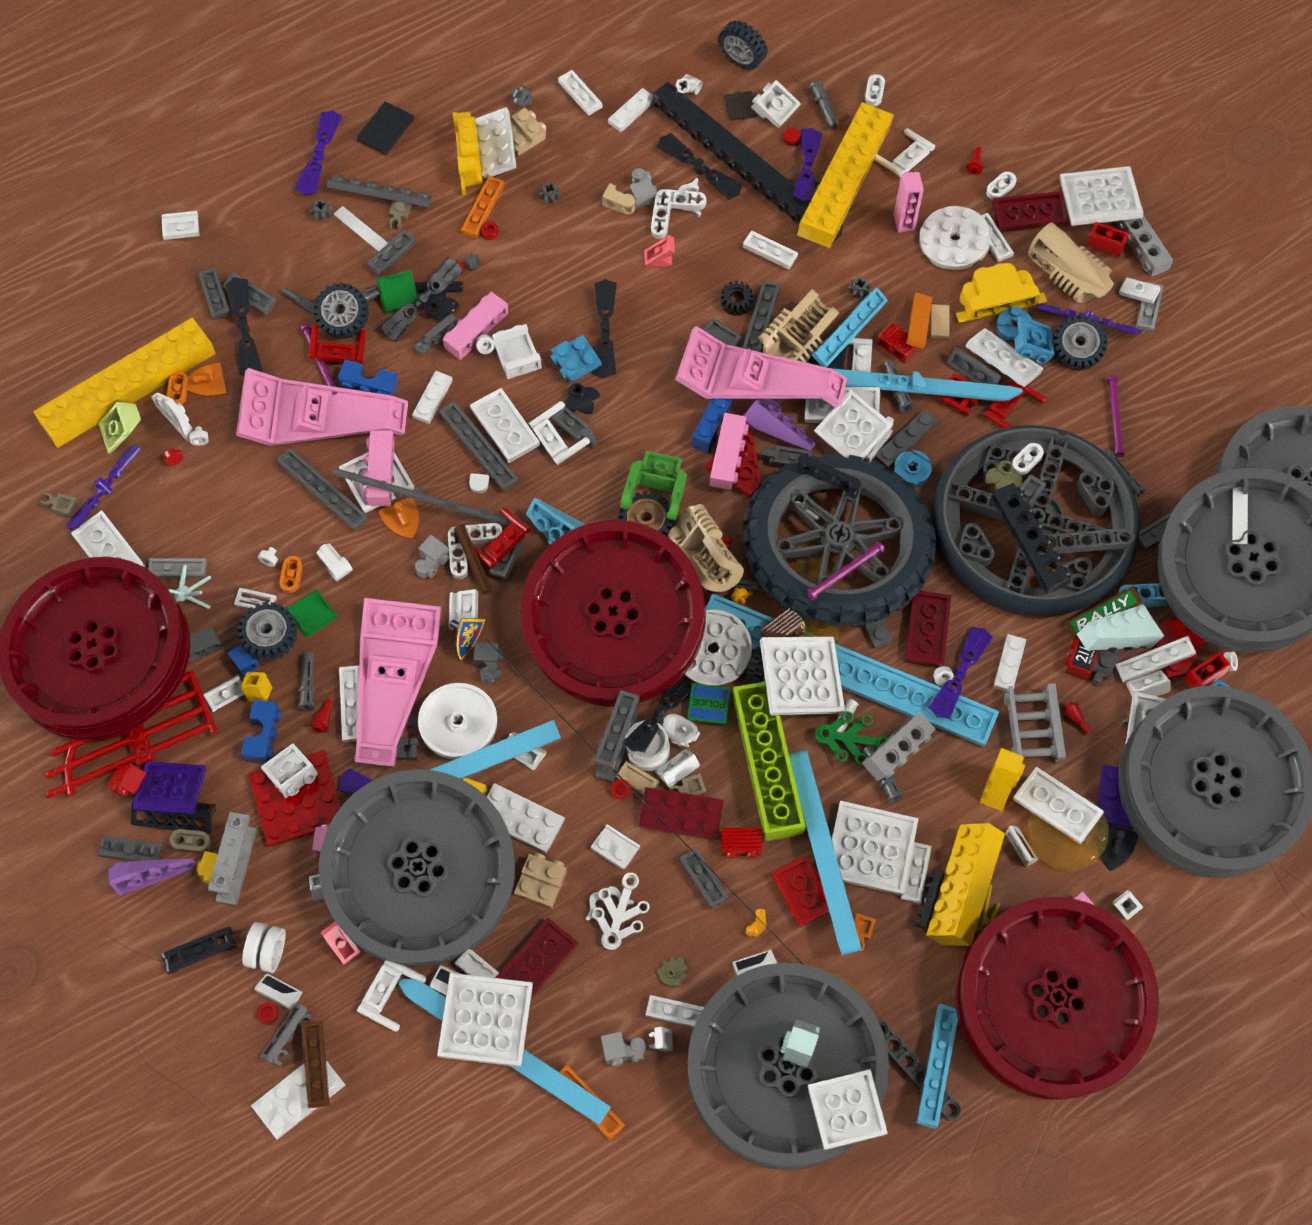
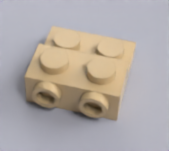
M524 108L511 116L514 152L518 156L546 139V126L543 122L538 123L532 110L528 111Z
M534 853V856L529 854L514 895L552 909L567 874V868L564 867V863L558 860H553V862L545 860L546 857L542 854Z

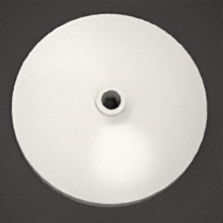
M452 683L436 689L425 699L418 716L419 731L424 743L434 753L445 758L457 759L485 748L490 744L497 729V712L491 698L480 688L466 683Z

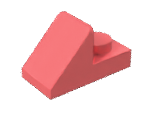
M668 235L645 249V266L672 265V254L675 253L674 237Z
M336 921L321 932L327 945L343 965L360 953L356 945L344 933Z

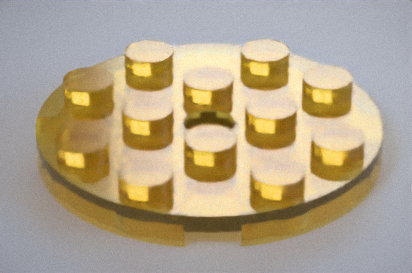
M1082 796L1083 798H1085L1086 800H1088L1089 802H1091L1092 804H1094L1095 806H1097V805H1096L1094 802H1092L1090 799H1088V798ZM1031 813L1028 820L1027 839L1033 853L1039 860L1055 870L1072 872L1091 866L1105 851L1108 842L1109 829L1104 814L1081 845L1070 837L1063 835L1061 831L1034 813Z

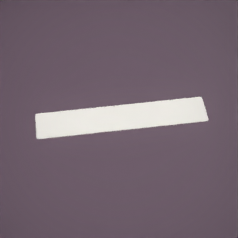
M342 206L334 213L337 218L376 250L380 251L388 244L345 207Z
M1242 487L1233 488L1232 540H1238L1248 529V493L1243 495ZM1247 533L1244 535V540L1240 541L1239 543H1232L1247 544Z

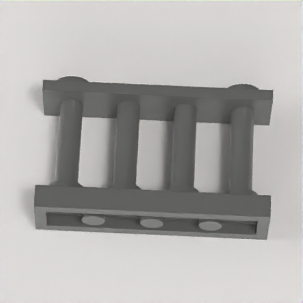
M620 690L594 759V764L598 765L595 773L596 778L614 782L616 773L613 769L618 772L626 750L623 741L626 739L628 730L636 723L639 711L635 710L639 701L638 695Z

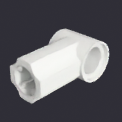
M686 74L682 79L677 80L676 86L680 93L697 95L701 90L703 81Z
M330 543L322 545L316 552L336 581H339L353 571L349 562L344 557H341Z

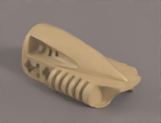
M1054 223L1046 225L1032 241L1028 251L1031 260L1050 275L1049 280H1054L1053 283L1058 285L1060 289H1063L1065 293H1068L1070 297H1073V300L1077 303H1084L1093 298H1101L1113 287L1114 283L1109 278L1112 269L1105 266L1098 258H1095V255L1090 254V251H1085L1084 246L1078 247Z
M812 289L792 312L783 309L781 311L782 314H779L773 320V323L769 325V328L764 330L765 333L758 337L764 345L763 353L806 363V360L808 361L814 351L823 343L819 336L840 312L834 307L827 308L820 302L819 294Z
M698 504L688 507L676 526L669 531L668 538L675 542L688 556L704 588L715 592L729 590L741 580L744 572L743 567L721 540L722 532L704 505Z

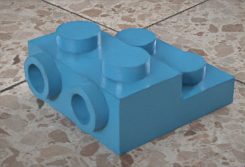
M1021 316L1017 320L1018 335L1014 338L1016 353L1021 354V357L1025 359H1035L1039 364L1047 363L1054 356L1052 327Z
M584 335L569 343L565 341L551 349L552 355L550 357L555 365L559 364L561 375L564 379L568 378L570 383L602 365Z

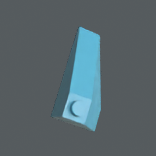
M537 498L533 499L526 513L536 528L547 537L550 545L567 532L586 525Z

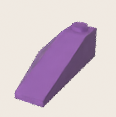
M757 399L745 413L746 424H749L752 428L810 451L817 444L802 428L794 426L793 419L790 416H785L781 412L782 407L773 399Z
M193 858L122 861L108 868L109 882L117 894L121 896L196 869L197 864Z

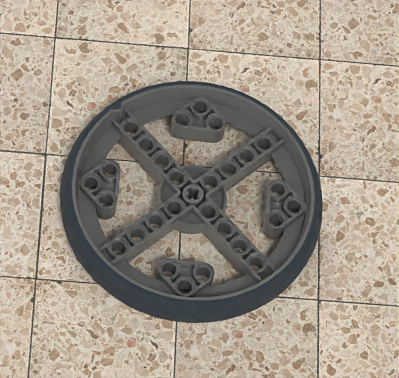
M1038 425L1013 426L993 431L970 443L957 454L944 471L937 485L932 506V523L935 528L937 547L949 570L957 580L986 603L999 609L1025 616L1045 617L1067 614L1083 609L1100 600L1121 581L1130 568L1139 541L1140 517L1138 505L1133 490L1121 469L1104 451L1093 443L1071 432L1053 427ZM1030 443L1039 444L1043 448V454H1046L1039 480L1046 483L1045 487L1048 489H1043L1031 506L1032 515L1035 519L1039 520L1044 535L1074 533L1069 529H1073L1075 532L1109 530L1063 516L1060 505L1052 498L1063 460L1083 471L1076 484V489L1090 512L1095 516H1101L1105 514L1109 507L1112 530L1129 529L1134 533V541L1129 548L1098 550L1105 553V555L1092 571L1091 561L1086 557H1080L1062 565L1067 568L1070 574L1068 584L1047 595L1043 588L1025 587L1031 567L1019 546L1009 579L1006 581L986 569L993 560L994 550L981 528L975 523H970L965 526L962 533L960 526V509L1004 522L992 501L993 494L968 487L967 485L982 468L981 477L986 482L985 478L988 470L995 468L1001 461L1006 460L1012 463L1011 460ZM1022 519L1020 523L1026 524L1027 522ZM968 533H972L975 536L971 537L968 535ZM1127 535L1120 536L1123 542L1131 540ZM1107 536L1101 538V541L1106 544L1105 540L1111 541ZM1083 538L1081 540L1082 543L1085 545H1090L1092 543V541L1089 538ZM1068 539L1063 540V541H1067V542L1072 543L1071 540H1068ZM963 549L969 550L970 553H965ZM981 555H986L988 558H982ZM1017 566H1022L1025 570H1021ZM1013 583H1018L1020 586H1015ZM1073 583L1079 584L1080 587L1074 586Z

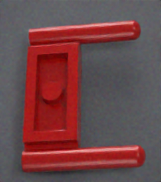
M312 325L308 353L310 360L317 359L319 361L344 363L345 360L363 364L366 339L365 330L359 331L358 345L355 347L356 345L320 341L317 343L319 326Z
M1012 379L1007 386L1022 388V393L1010 400L994 401L984 416L1002 428L1013 427L1004 420L1025 393L1042 404L1047 401V398L1028 385L1023 387Z
M502 508L500 513L513 524L510 523L484 549L485 552L474 545L479 559L491 569L525 537V534L531 531L528 525L507 508Z

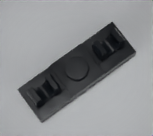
M936 869L935 874H927L928 878L933 881L930 884H924L928 889V894L924 898L923 911L916 910L915 912L921 919L912 921L916 927H921L926 933L945 876L943 870Z

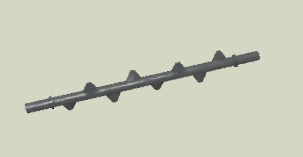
M335 467L332 475L349 479L351 482L355 481L362 485H369L393 492L395 498L407 496L430 503L431 505L461 512L463 518L475 516L508 526L510 523L513 524L507 518L499 516V514H491L489 508L478 510L457 504L454 501H447L423 494L419 487L410 490L389 484L383 480L379 481L355 474V472L352 473Z

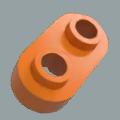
M175 371L169 377L167 397L172 398L176 404L180 403L183 405L187 399L189 380L186 373Z
M289 556L283 562L279 584L285 593H294L300 586L303 564L297 556ZM289 583H293L291 587L287 586Z

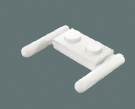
M908 128L904 130V135L915 142L897 156L893 163L878 154L874 161L900 177L901 174L907 173L925 158L929 151H933L935 148L933 143Z
M853 338L848 343V345H854L852 371L870 372L872 339Z
M562 401L529 422V425L557 465L590 443V440L585 437L568 449L548 418L565 407Z
M385 961L358 1007L357 1012L395 1032L398 1031L400 1028L398 1023L380 1014L402 974L422 983L426 982V977L404 965Z

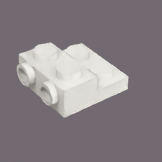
M776 80L772 85L768 83L762 90L764 94L762 96L758 94L753 99L754 105L751 108L763 119L767 117L779 128L801 103Z
M293 743L261 766L263 772L285 798L296 795L300 787L304 784L312 783L315 780V776L318 775L314 766Z

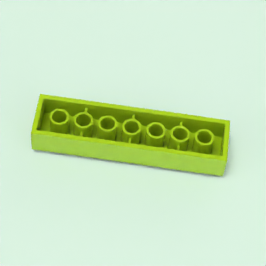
M766 682L733 687V702L764 840L766 842L804 835L806 826L780 715H770Z

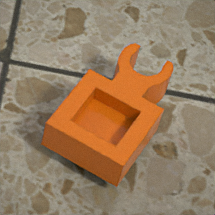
M856 913L854 923L859 941L862 944V952L865 948L864 938L871 939L876 919Z

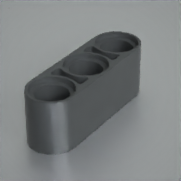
M206 628L190 635L191 649L189 662L221 649L222 643L215 628Z

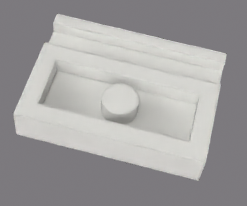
M198 212L162 214L164 240L200 236Z
M476 589L450 593L449 628L452 631L455 629L450 626V622L453 619L460 622V618H478V591Z
M608 824L591 846L592 851L623 871L640 849L639 844Z

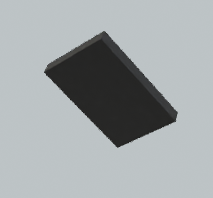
M385 101L357 136V141L387 156L413 122L414 115Z

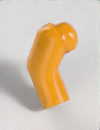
M755 910L756 916L766 925L765 910ZM756 918V921L746 928V934L749 937H757L766 927Z

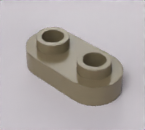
M178 829L170 835L169 839L170 844L177 851L204 853L211 846L209 836L202 831ZM180 839H184L182 844H178ZM200 841H204L202 846H198Z

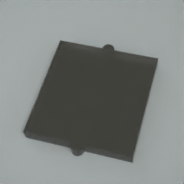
M737 91L733 94L724 95L730 121L758 117V113L751 108L754 105L752 102L754 99L752 91Z

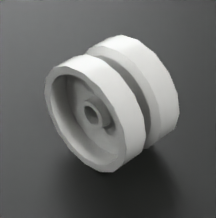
M644 721L635 723L628 730L626 738ZM657 723L659 729L645 753L631 751L626 746L630 763L642 771L659 769L667 762L670 756L669 737L666 729L659 723Z
M253 923L243 950L242 960L244 967L255 969L260 964L262 971L275 972L284 949L285 929L277 926L268 929V926L264 923Z

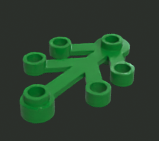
M849 711L844 712L841 718L833 724H822L817 727L815 731L816 739L822 744H828L836 755L838 762H845L848 759V753L845 750H841L835 740H840L845 744L854 756L856 764L860 766L863 764L858 761V757L863 756L866 759L867 755L861 753L854 743L873 745L877 749L880 746L881 740L886 741L888 739L884 735L878 738L854 735L873 723V718L868 714L862 716L858 723L844 733L836 732V730L842 725L853 721L854 716ZM845 714L850 716V721L844 719ZM865 717L869 718V724L863 722ZM823 730L828 731V737L822 735ZM839 753H844L845 759H840Z

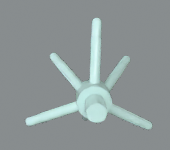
M184 565L179 587L176 590L168 589L169 592L174 594L173 598L177 603L188 599L210 609L209 605L191 597L202 594V591H191L210 580L211 576L202 579L188 588L185 586L187 566Z

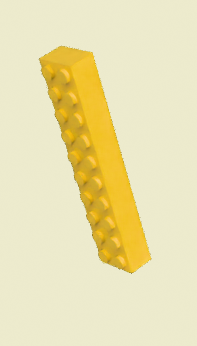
M861 103L800 221L798 236L827 248L831 247L890 129L894 114L869 104Z
M192 317L33 412L52 442L59 448L96 426L116 402L133 404L168 383L169 377L173 372L182 371L185 373L215 355L213 345Z

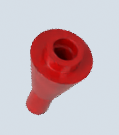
M981 147L975 148L974 155L966 165V171L971 175H979L983 171Z
M328 698L324 707L310 722L313 731L317 733L328 732L330 710L334 703L332 699Z
M1071 700L1062 707L1064 709L1062 714L1076 725H1079L1085 734L1092 730L1086 723L1077 701L1073 703Z

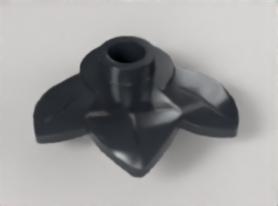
M442 290L438 294L431 295L430 300L424 304V311L427 316L436 317L441 322L450 313L455 311L459 304L452 298H446V292Z
M573 383L568 389L569 396L565 401V405L573 413L579 409L584 414H592L594 411L593 400L598 399L600 394L593 387H584L581 383Z

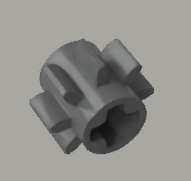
M520 85L519 88L514 87L511 93L514 97L513 102L522 107L525 104L530 105L534 98L531 95L532 91L523 85Z
M546 182L543 187L540 186L539 198L544 199L545 204H554L556 200H560V187L556 188L555 183Z
M318 199L311 203V216H315L316 221H325L328 217H331L332 205H328L327 200Z
M857 277L854 281L850 280L848 293H852L853 299L862 300L864 296L869 294L871 284H867L866 278Z

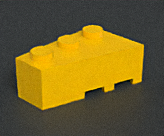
M1001 748L988 777L980 800L981 804L1000 811L1003 810L1012 788L1015 789L1026 765L1022 763L1024 756Z

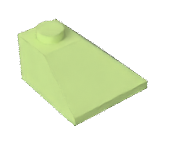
M116 402L98 422L109 454L114 452L141 420L136 404Z

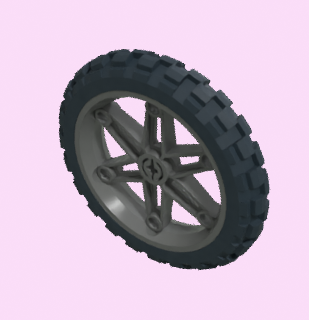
M839 453L824 454V457L809 456L855 477L861 482L857 497L851 498L846 491L843 492L833 516L805 495L818 490L839 488H834L830 484L817 480L807 473L799 474L796 470L798 462H790L779 468L776 474H771L753 494L745 512L742 527V548L745 560L749 565V571L770 599L778 601L780 607L785 610L791 607V610L802 615L803 619L814 623L816 620L826 622V625L841 627V624L858 626L865 625L868 621H879L887 618L894 611H900L909 604L914 596H917L929 577L934 562L936 535L935 528L931 522L932 517L927 506L923 505L921 497L916 490L905 483V479L896 472L890 473L885 470L886 466L880 463L863 461V457L849 454V458L839 457ZM860 494L878 503L891 518L855 522ZM847 501L852 502L848 524L839 521ZM789 507L812 530L778 540V525ZM809 509L828 525L824 529L821 528L806 510ZM882 529V532L857 538L855 533L858 531ZM839 532H841V537L839 539V542H837ZM899 536V556L890 571L876 556L867 560L873 567L869 568L863 563L856 568L857 571L873 582L872 584L857 589L837 590L833 589L834 583L818 594L815 600H811L808 597L806 591L810 588H815L838 572L843 561L849 564L857 559L850 553L853 548L862 555L869 550L867 545ZM821 539L822 545L795 548V545ZM829 554L839 555L831 576L825 575ZM823 555L817 585L795 572L786 559Z

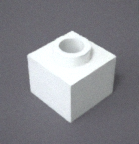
M1129 890L1112 902L1126 920L1143 908ZM1129 901V906L1124 908L1123 902Z

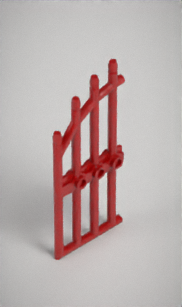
M194 671L186 672L181 682L189 680L192 690L171 698L160 711L193 697H196L199 706L146 729L142 724L125 733V738L77 759H74L77 747L90 741L72 739L59 748L52 749L50 751L52 757L67 752L65 763L47 771L45 775L48 779L64 773L65 783L47 791V798H52L66 791L68 797L74 796L76 794L75 787L117 770L116 767L126 766L133 762H136L137 766L145 765L146 761L151 762L156 759L154 753L209 730L211 735L217 734V727ZM203 714L206 723L151 746L148 736L196 715ZM124 746H130L132 755L73 780V768Z

